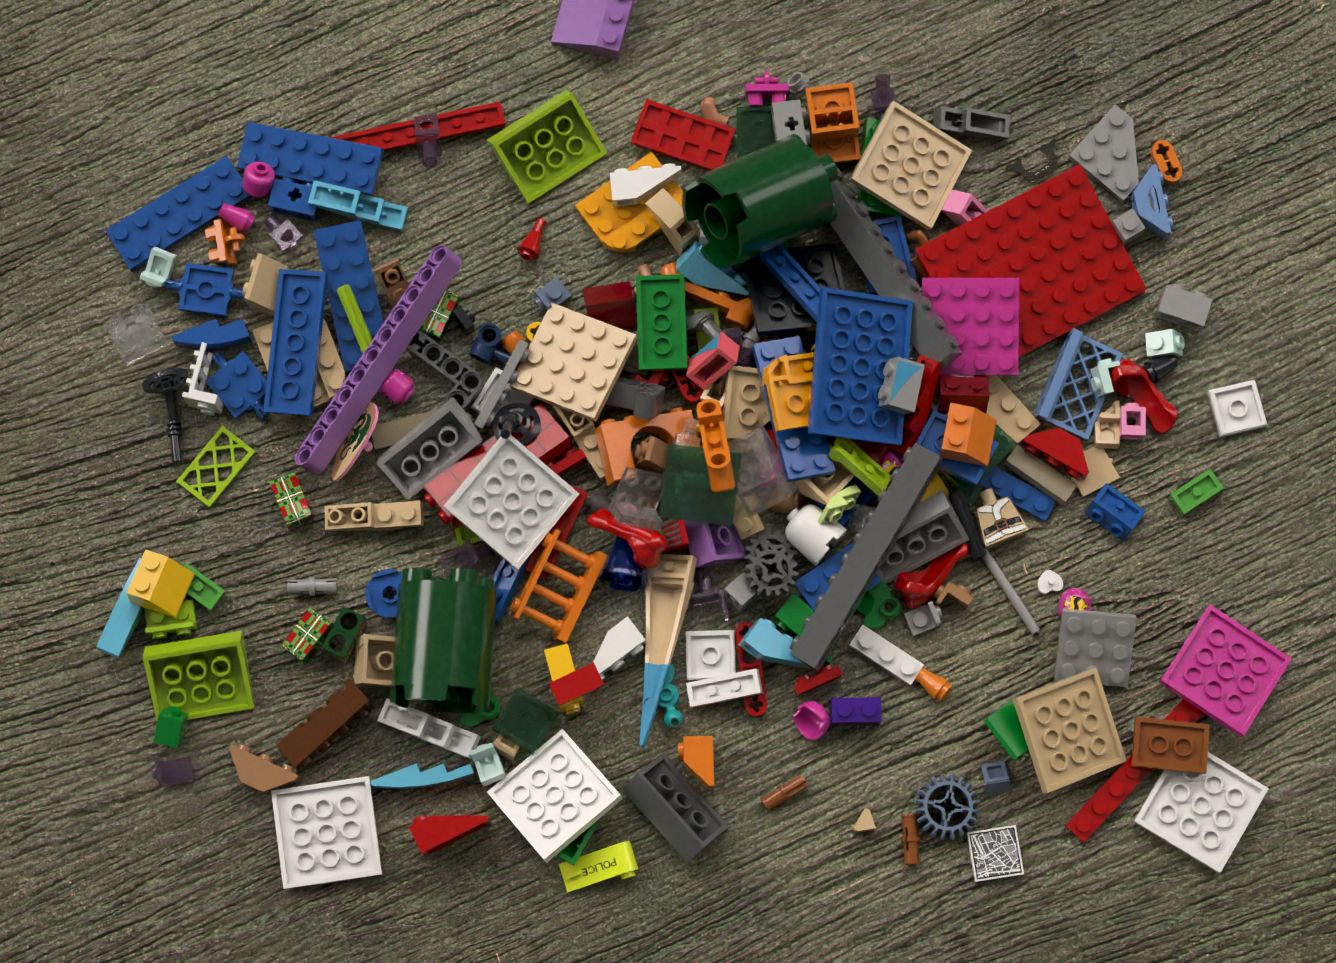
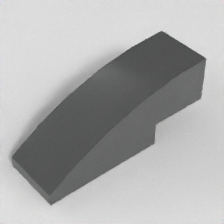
M940 106L934 110L933 126L953 137L1008 139L1010 115L968 107L961 110Z

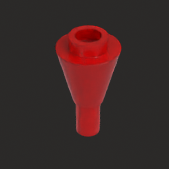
M542 218L537 219L533 230L517 247L520 257L524 260L532 261L539 258L541 234L546 225V221Z

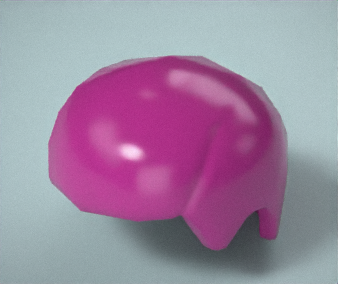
M815 701L804 702L798 707V711L793 716L797 729L809 740H817L828 730L830 725L828 712L823 705Z

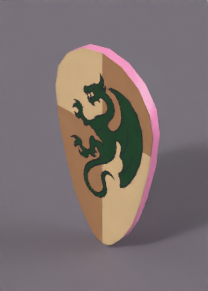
M369 402L339 447L334 461L332 480L338 482L350 470L362 450H372L373 445L368 440L378 420V407L374 403Z

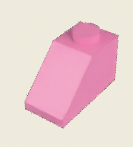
M951 190L941 211L960 226L988 210L972 194Z

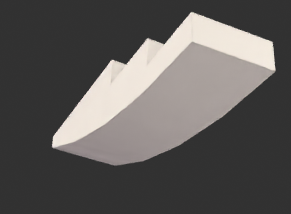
M388 698L377 720L380 723L469 759H472L469 752L476 749L481 736L456 727L451 723L409 706L408 708L394 706L390 704V699Z

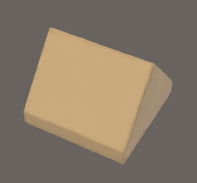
M502 730L493 742V745L500 755L513 762L524 742Z
M869 809L863 810L852 829L853 832L860 833L876 829Z

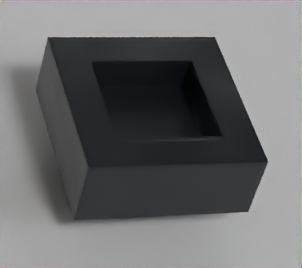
M461 305L454 309V320L466 336L474 331L475 319L468 309L464 311Z

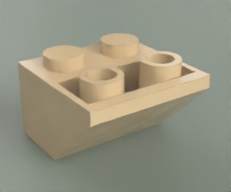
M257 254L256 260L253 259L250 264V281L245 282L242 292L250 310L274 316L279 269H289V266L263 254Z

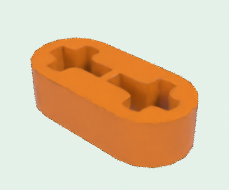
M1166 140L1155 142L1150 152L1154 165L1157 164L1158 171L1162 172L1164 183L1173 185L1182 176L1183 171L1171 143ZM1159 147H1161L1162 150H1167L1165 154L1166 160H1164L1162 154L1156 153ZM1167 165H1169L1171 171H1176L1174 178L1171 175H1166L1168 171Z

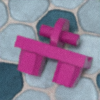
M765 70L764 77H755V84H746L745 98H748L750 109H761L763 106L762 98H771L772 103L785 102L786 98H788L789 85L778 84V77H769V70Z

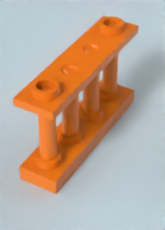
M555 529L551 530L550 533L548 532L543 538L541 545L544 547L519 599L515 598L510 606L509 611L512 613L509 618L513 620L519 619L520 615L523 614L553 629L552 632L555 633L553 640L559 643H566L608 555L601 551H596L593 555H587L557 540L561 531ZM554 548L583 563L584 567H586L583 576L577 577L547 562L552 549ZM542 570L573 585V588L576 589L573 597L567 599L537 584L536 582ZM533 592L563 607L565 614L562 620L558 619L556 621L527 606L526 603L531 593Z

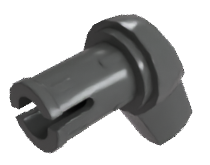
M707 311L698 312L686 317V338L695 332H704L712 341L723 332L715 324L714 315Z

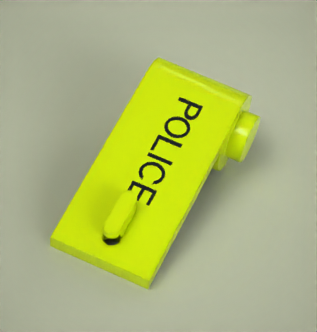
M630 841L618 843L581 856L574 866L568 862L559 864L567 893L612 877L620 876L621 880L636 876L634 871L639 869Z

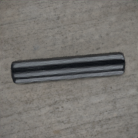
M961 490L951 492L948 496L969 538L967 545L974 560L986 556V551Z

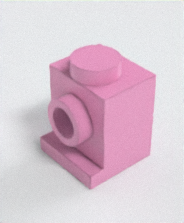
M1126 403L1125 406H1121L1119 421L1120 439L1142 440L1146 436V407H1139L1138 403ZM1127 419H1133L1135 425H1128Z

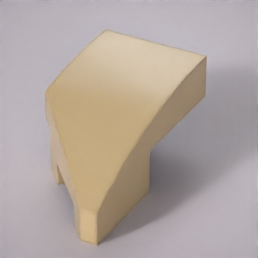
M1115 401L1107 411L1102 412L1098 416L1094 424L1095 448L1119 449V401Z

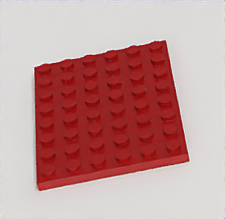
M1081 164L914 249L928 278H1020L1019 357L1147 290Z

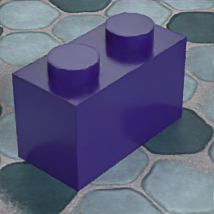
M881 697L831 698V726L880 725L882 722Z

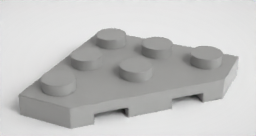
M1114 105L1068 158L1076 165L1081 164L1083 170L1122 203L1138 186L1139 179L1133 119L1117 105Z

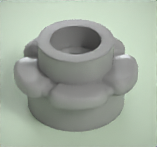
M802 72L793 74L787 82L790 92L793 94L805 92V88L809 87L810 79Z

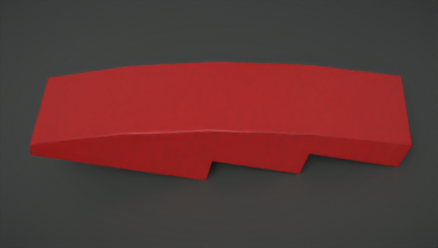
M920 354L917 363L924 364L925 366L915 412L904 414L902 445H888V447L902 454H905L909 447L913 448L920 437L937 385L941 363Z

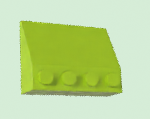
M567 90L487 139L497 159L528 204L607 154L573 93Z
M242 630L145 647L143 661L156 721L158 720V715L165 707H178L182 712L189 713L187 720L255 708Z

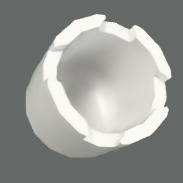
M809 504L800 510L795 508L786 519L790 522L786 527L785 534L789 542L817 566L826 557L825 553L829 550L828 546L830 545L834 548L847 529L837 521L819 524L818 519L823 510L816 505Z

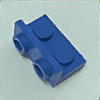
M1106 483L1087 508L1085 514L1112 535L1124 541L1146 511Z

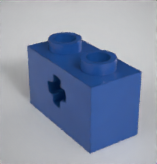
M283 177L282 180L275 179L268 202L270 212L317 222L320 208L308 204L313 183L302 185L286 177ZM297 195H300L301 198H297L296 202H293L292 198H296Z

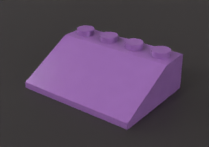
M562 0L551 44L619 60L635 0Z

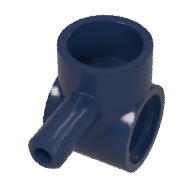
M487 323L479 328L477 337L469 352L471 357L485 364H490L493 358L507 364L511 356L499 350L502 345V335L498 326ZM488 333H493L496 335V339L493 342H485L483 340L484 336Z

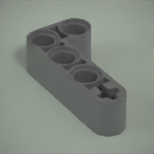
M418 330L412 340L416 341L418 339L420 345L424 348L423 351L417 344L411 345V342L406 347V350L454 386L447 395L446 402L452 397L454 399L461 398L464 400V404L461 407L467 412L483 389L484 385L480 374ZM433 351L440 353L439 359L435 361L428 359V355ZM452 365L459 367L458 373L454 375L448 374L447 369ZM471 379L479 382L478 386L474 389L466 387V383Z
M618 377L605 404L634 410L633 415L637 418L653 419L663 411L665 387Z

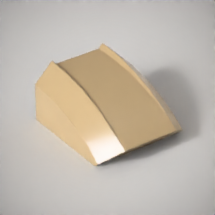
M369 634L358 636L355 645L353 675L355 685L391 687L395 637Z

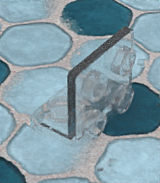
M626 467L608 509L618 523L660 531L664 522L658 516L656 507L669 481V477L665 474Z

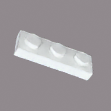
M864 625L861 626L849 645L909 686H911L917 674L924 666V664Z
M759 669L686 683L691 708L763 694Z

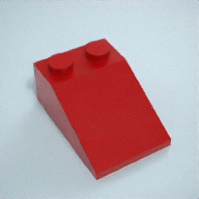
M424 814L412 820L413 825L409 826V830L421 854L426 857L490 825L491 822L487 815L427 817Z

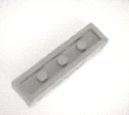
M521 339L519 340L474 423L475 426L483 429L485 425L488 427L491 425L496 415L492 411L496 404L501 406L507 395L504 389L507 383L513 384L519 372L515 368L519 361L525 362L530 350L526 349L529 343Z

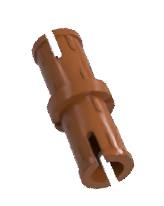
M917 814L901 815L903 827L901 843H903L904 865L920 864L918 842L921 841L917 831Z

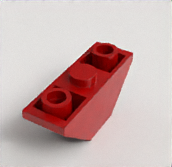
M1061 428L1025 436L1022 445L1025 446L1024 449L1026 451H1029L1034 456L1040 454L1046 458L1045 461L1055 468L1061 466L1068 470L1066 473L1076 480H1079L1080 477L1085 480L1089 470L1080 439Z

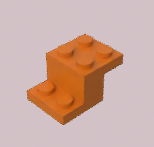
M853 82L805 88L808 107L807 125L810 133L811 149L817 156L829 155L836 165L859 162L861 159L858 140L860 126Z

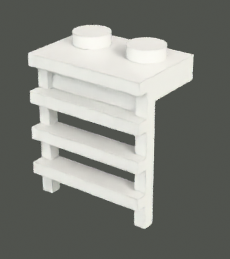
M202 342L200 351H194V356L197 360L196 365L191 364L190 366L193 377L186 380L189 391L188 393L183 392L182 397L189 407L201 409V413L214 416L215 413L222 414L224 404L218 395L203 392L213 353L208 352L206 356L207 343Z

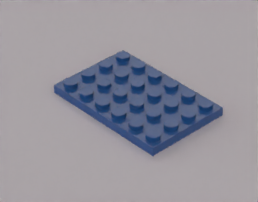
M826 287L820 288L808 434L894 446L902 445L904 414L878 407L880 401L878 393L884 383L885 376L883 375V370L888 360L896 357L909 360L913 301Z

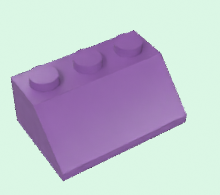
M711 489L695 490L677 498L681 518L684 520L689 540L690 554L697 558L695 568L712 567L744 559L746 552L743 540H741L721 496L716 498L715 493Z

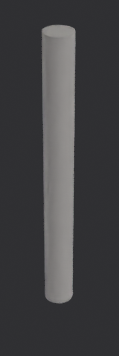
M986 548V556L982 557L983 561L1031 634H1035L1040 630L1039 626Z

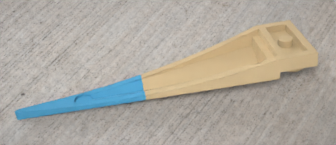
M661 554L658 567L646 569L645 671L639 742L642 748L645 747L694 587L693 577L697 558L693 555Z

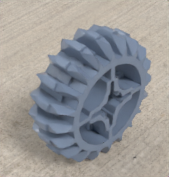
M944 773L940 774V782L933 776L930 778L932 786L927 782L922 784L927 790L926 792L923 790L917 791V794L923 797V799L914 800V804L921 805V808L915 809L914 813H922L923 817L917 819V822L922 823L926 821L927 824L923 827V831H927L930 827L933 828L931 837H935L937 831L941 832L940 840L945 839L946 833H949L950 840H954V832H957L961 838L964 836L962 828L968 832L972 830L968 822L972 824L978 822L976 818L972 817V814L979 815L981 812L979 809H973V806L981 803L980 800H972V797L978 793L976 790L971 793L967 791L972 786L970 782L965 787L961 785L964 781L963 777H960L956 783L954 782V774H950L948 781H946ZM946 787L942 800H928L934 790ZM954 789L963 795L967 806H963L955 801ZM949 797V805L955 809L953 811L950 810L946 815L945 808L939 805L946 803ZM928 808L939 812L941 825L933 821L929 815ZM952 814H966L964 820L959 825L948 827Z

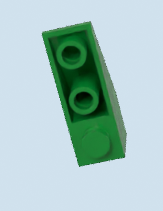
M793 594L776 613L774 619L777 622L775 625L784 633L789 631L794 637H800L804 630L802 626L805 619L809 615L812 616L814 611L796 594ZM830 653L823 665L832 664L833 660Z

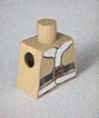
M992 488L979 493L983 506L977 508L974 515L984 549L991 548L1027 533L1029 530L1008 497L997 500Z

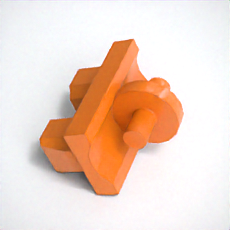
M222 219L213 220L214 225L205 229L207 240L211 243L217 241L218 247L209 250L210 262L215 264L225 263L230 266L236 265L235 252L240 251L239 244L245 242V235L237 234V228H231V225L227 222H222Z

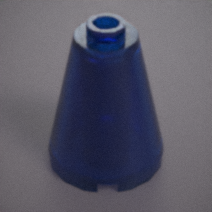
M628 521L631 524L640 526L638 522ZM616 535L601 568L599 580L603 584L604 580L610 582V587L617 590L633 592L637 591V587L642 586L643 590L648 582L647 568H641L636 564L634 552L627 540Z

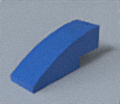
M217 319L171 336L176 346L189 349H200L202 342L207 343L206 350L225 349L252 342L243 319L220 327Z

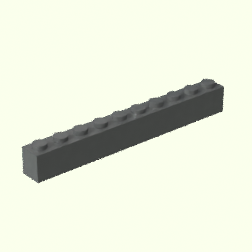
M837 168L838 177L835 181L831 182L837 218L830 224L879 296L913 301L910 341L919 355L922 354L941 363L939 371H943L962 354L958 347L957 339L949 334L943 319L933 311V305L930 300L922 295L919 290V284L909 276L906 271V265L896 257L893 252V246L883 238L880 227L872 222L868 216V210L856 199L855 191L845 183L842 172Z
M917 443L914 444L913 448L909 447L903 456L904 463L900 469L896 468L890 478L892 483L887 490L884 489L878 498L879 505L875 511L871 510L865 520L867 525L862 532L859 531L854 537L852 550L850 553L846 552L841 559L840 565L842 567L837 574L834 573L827 584L829 586L825 595L821 594L815 603V607H817L812 616L809 615L803 623L802 628L804 630L800 637L796 636L790 645V655L819 672L943 463L941 456Z

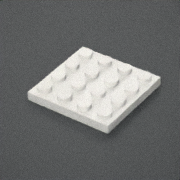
M510 434L509 438L503 439L500 437L443 507L513 567L519 569L579 493Z
M563 729L507 774L506 778L501 779L487 791L489 796L546 863L623 799Z
M1208 752L1206 774L1163 770L1133 822L1219 874L1269 788Z
M369 776L271 791L284 890L383 875Z

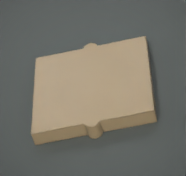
M1094 446L1084 452L1089 470L1085 480L1081 477L1079 480L1071 477L1070 481L1077 485V489L1083 498L1104 487L1106 483L1110 484L1120 477L1112 464V458L1108 457L1104 448H1095Z

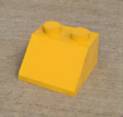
M145 550L126 593L132 604L176 618L195 574L167 556Z

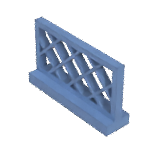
M1074 328L1068 331L1033 416L1039 422L1044 421L1083 440H1088L1106 395L1098 397L1097 392L1093 390L1091 385L1092 373L1089 374L1084 361L1095 357L1096 362L1101 361L1099 355L1104 353L1114 356L1113 362L1120 361L1123 353L1082 335L1083 332ZM1082 342L1090 345L1093 355L1085 358L1082 357L1079 350ZM1080 363L1085 376L1074 380L1070 370L1072 365ZM1086 379L1091 392L1080 396L1075 382ZM1071 384L1076 398L1065 402L1062 390L1063 387ZM1092 394L1096 405L1094 409L1086 411L1082 398ZM1077 400L1082 414L1071 417L1067 404ZM1060 406L1063 407L1067 417L1066 420L1061 422L1051 418L1054 409ZM1084 416L1087 424L1085 432L1076 429L1073 422L1074 419Z

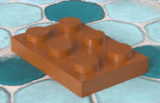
M1135 717L1131 767L1206 774L1210 724Z

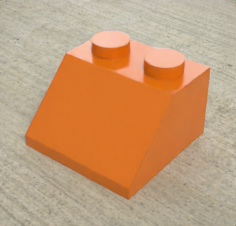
M950 403L940 452L941 458L988 467L997 420L975 407Z
M713 736L683 737V743H678V760H683V766L708 790H713Z

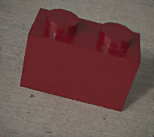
M938 375L936 385L937 412L947 414L950 403L975 407L985 414L987 413L990 397L988 377L984 375Z

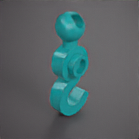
M671 663L658 706L666 709L667 713L664 716L665 724L669 728H678L683 723V715L675 708L679 701V692L671 684L675 677L674 667Z

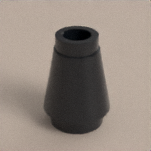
M1168 355L1147 361L1142 368L1147 371L1153 383H1158L1174 368L1178 367V363L1173 355Z

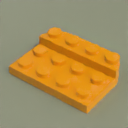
M650 152L627 169L628 171L638 170L642 166L662 168V164ZM609 181L575 205L576 210L603 246L609 251L631 253L636 250L637 246L661 230V227L645 205L660 190L637 205L613 207L611 184ZM672 181L663 189L682 207L683 191L680 186L678 187Z
M814 352L792 356L784 355L772 361L763 369L762 386L766 385L775 432L808 427Z

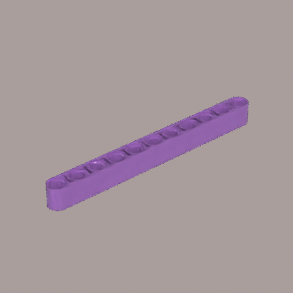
M438 245L430 253L295 455L297 465L314 475L323 472L444 293L462 264L461 258L445 245Z

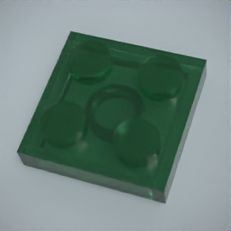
M518 687L492 726V730L534 755L560 713Z

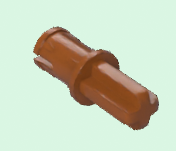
M799 775L784 785L779 784V788L760 799L769 812L787 800L789 802V798L807 788L808 783L803 775Z

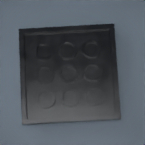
M835 243L784 248L820 288L846 290ZM758 257L742 263L758 337L816 331L817 322Z

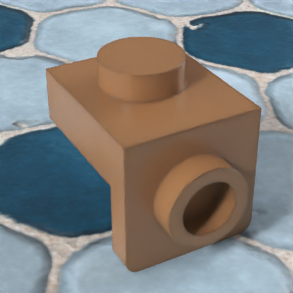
M948 582L946 587L941 585L933 596L937 599L934 604L935 606H939L944 597L947 596L965 609L974 597L970 595L971 591L962 585L955 586L951 582Z

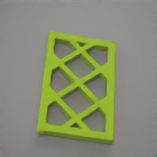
M222 425L177 479L176 483L180 484L210 508L256 451ZM222 433L226 434L229 437L230 445L216 447L217 439ZM243 448L248 453L242 461L235 462L234 449ZM230 449L231 463L218 464L216 451ZM207 452H213L214 465L200 466L199 461ZM232 467V473L225 481L219 482L218 468ZM214 469L215 482L202 484L200 470ZM196 471L197 484L188 485L184 482V479L190 472ZM216 486V492L209 500L203 497L202 488Z

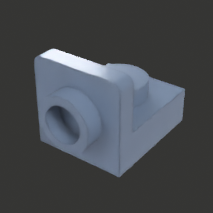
M556 277L540 290L538 288L535 289L534 295L536 298L533 300L541 311L544 309L547 311L552 307L551 303L561 306L572 298V295Z

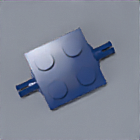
M186 263L181 281L166 279L165 284L166 290L179 291L180 301L178 309L183 312L227 317L229 303L232 298L244 299L245 297L242 295L243 290L233 288L234 270L230 268Z
M220 351L216 352L215 354L218 358L215 355L211 358L220 368L215 375L206 381L207 384L219 396L223 404L236 419H239L243 414L253 409L261 420L265 419L266 417L262 414L264 407L261 403L265 398L267 379L245 352L240 353L228 362Z

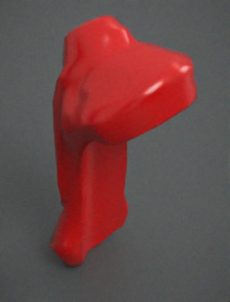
M1130 359L1121 360V365L1114 368L1110 373L1114 392L1132 398L1140 407H1146V414L1151 421L1152 429L1156 433L1164 435L1174 426L1178 419V411L1158 391L1145 369Z
M600 509L592 513L586 520L593 528L606 530L627 540L634 552V561L641 568L652 569L658 567L661 552L668 546L667 540L662 534L626 522L610 510Z
M963 543L934 558L923 571L912 573L900 572L895 579L894 586L904 596L905 605L909 608L917 609L927 602L942 585L955 564L968 556V545Z

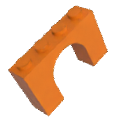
M674 408L669 410V413L659 414L653 419H642L631 415L625 417L624 421L615 422V419L602 421L601 425L594 432L607 486L629 483L637 477L631 454V442L634 435L641 432L654 433L661 437L665 443L673 447L671 459L675 474H681L684 470L688 472L698 471L702 465L696 453L701 451L692 410L683 411V408Z

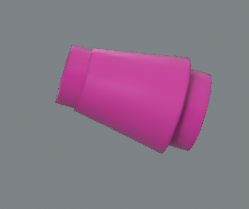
M223 203L218 213L219 217L231 226L236 227L239 232L244 231L246 233L255 218L251 211Z

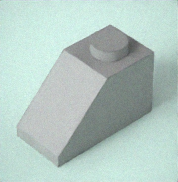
M745 572L732 581L724 589L723 597L740 613L758 596V588L750 589L749 585L752 580H745L747 575Z

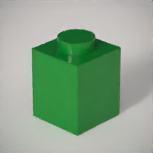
M165 707L158 715L153 742L178 748L184 739L189 713L182 712L178 707Z

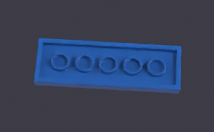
M248 122L237 168L245 170L253 162H264L273 168L276 177H286L306 183H313L315 180L358 190L362 194L373 196L384 149Z
M225 156L105 231L132 272L148 262L152 248L158 247L166 251L219 218L218 213L223 203L237 207L253 196L244 190L242 178L229 158Z
M361 220L314 230L322 271L328 273L327 294L345 371L352 370L363 353L337 293V289L347 284L351 286L372 340L384 323Z
M279 269L263 409L265 413L299 416L313 415L328 273Z
M800 336L753 344L752 351L761 385L763 369L769 363L784 355L804 354ZM766 385L762 386L787 483L834 474L835 467L833 460L829 457L830 448L826 436L808 434V427L775 432Z

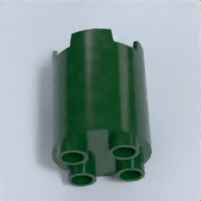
M791 134L702 174L697 181L684 187L682 195L685 221L698 219L700 227L709 242L701 248L700 252L715 266L726 269L751 260L835 221L837 209L833 202L831 182L835 181L838 177L836 164L827 154L817 156L800 136Z
M405 568L402 570V583L398 586L390 704L408 708L409 700H421L434 703L435 712L474 713L475 705L489 710L497 591L494 589L493 579L480 578L479 571L464 568L450 569L449 581L444 578L432 577V571L427 569Z

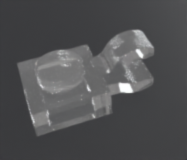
M688 418L687 421H684L683 433L677 432L675 434L671 457L691 463L696 462L701 438L694 436L698 420Z

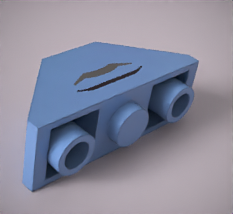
M1157 164L1150 167L1130 197L1132 209L1145 228L1160 238L1167 239L1171 234V230L1174 229L1172 217L1167 214L1166 208L1169 206L1167 194H1163L1161 187L1164 184L1163 174L1161 171H1158Z

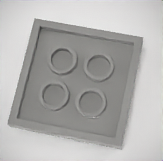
M1062 608L1054 681H1060L1088 669L1097 668L1102 685L1128 687L1136 615Z

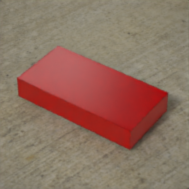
M593 662L550 682L549 686L558 705L561 706L603 687L604 683Z

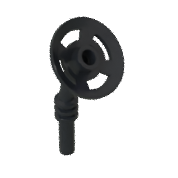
M170 368L156 372L147 377L142 383V388L145 392L152 394L162 393L166 397L169 418L167 431L171 441L173 464L182 463L180 437L182 436L180 431H182V427H180L181 422L178 420L175 392L190 377L189 372L183 368Z
M512 403L504 406L496 413L492 428L497 440L500 437L507 439L511 433H522L523 438L516 440L525 446L538 436L541 421L533 407L524 403ZM513 408L525 409L523 413L520 411L510 412L509 410ZM501 416H503L502 422H501V424H502V430H499V427H498L499 419H500ZM533 416V418H534V426H533L532 431H530V430H529L530 425H531L530 417ZM526 418L527 423L524 427L523 419Z

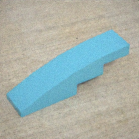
M315 180L308 204L401 232H403L408 207L361 194L358 190Z
M139 558L129 576L96 646L97 650L117 658L120 657L140 621V614L144 607L132 604L126 593L142 558Z
M416 763L372 780L371 784L374 788L383 789L427 788L453 783L475 776L471 764L447 772L445 765L441 764L421 772L419 765Z

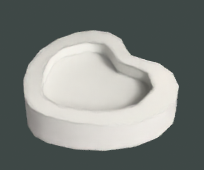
M1047 570L1038 579V591L1041 594H1047L1050 591L1059 592L1063 588V580L1057 573Z

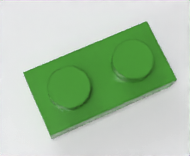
M1208 469L1171 493L1169 497L1183 516L1224 488L1212 470Z
M185 563L183 567L195 574L187 594L212 612L226 591Z

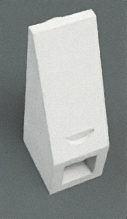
M670 163L662 165V168L642 166L638 170L628 171L626 168L614 170L613 173H610L613 207L637 205L681 176V166Z
M628 616L607 632L593 661L602 680L605 678L603 674L612 669L614 672L625 663L623 659L631 654L634 657L644 649L642 645L645 644V639Z

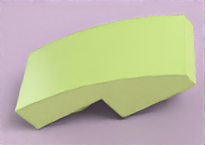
M849 486L834 495L819 517V524L826 522L834 523L842 517L844 510L851 509L856 504V500L861 493L858 486Z

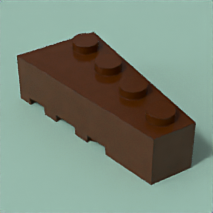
M350 678L344 683L346 688L343 691L334 692L327 698V706L325 708L319 707L307 717V724L300 723L276 745L297 770L301 767L305 769L315 760L313 757L318 752H326L333 746L334 743L332 741L338 735L341 737L345 736L353 728L351 724L357 719L362 721L371 713L370 708L373 705Z

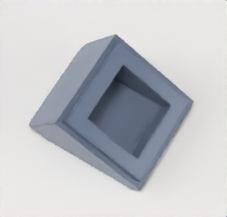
M1005 761L981 765L986 794L1010 790V778Z

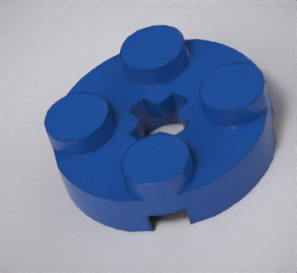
M393 569L382 570L372 577L366 587L365 597L367 604L379 617L387 619L396 618L398 586L402 583V573ZM387 588L397 591V595L394 596L393 600L389 601L388 598L383 597V594L387 593Z

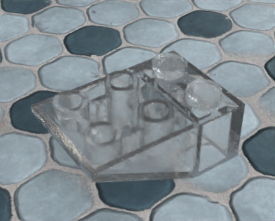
M763 425L728 442L736 485L735 489L749 517L790 498L799 489L795 481L787 483L780 454Z

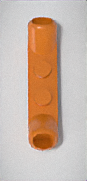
M675 262L663 266L660 270V275L681 273L676 270L677 263ZM684 277L686 298L711 308L717 307L719 311L727 314L726 324L742 330H748L753 319L749 297L737 302L730 299V296L724 292L717 291V293L709 291L708 287L687 282Z
M706 399L697 405L696 410L711 490L715 493L733 490L736 485L721 405L714 399Z

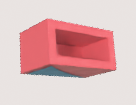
M721 332L690 358L686 376L705 390L737 363L740 346Z

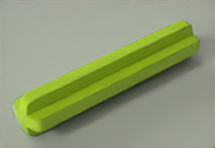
M349 284L343 285L337 289V293L360 349L364 353L372 338Z

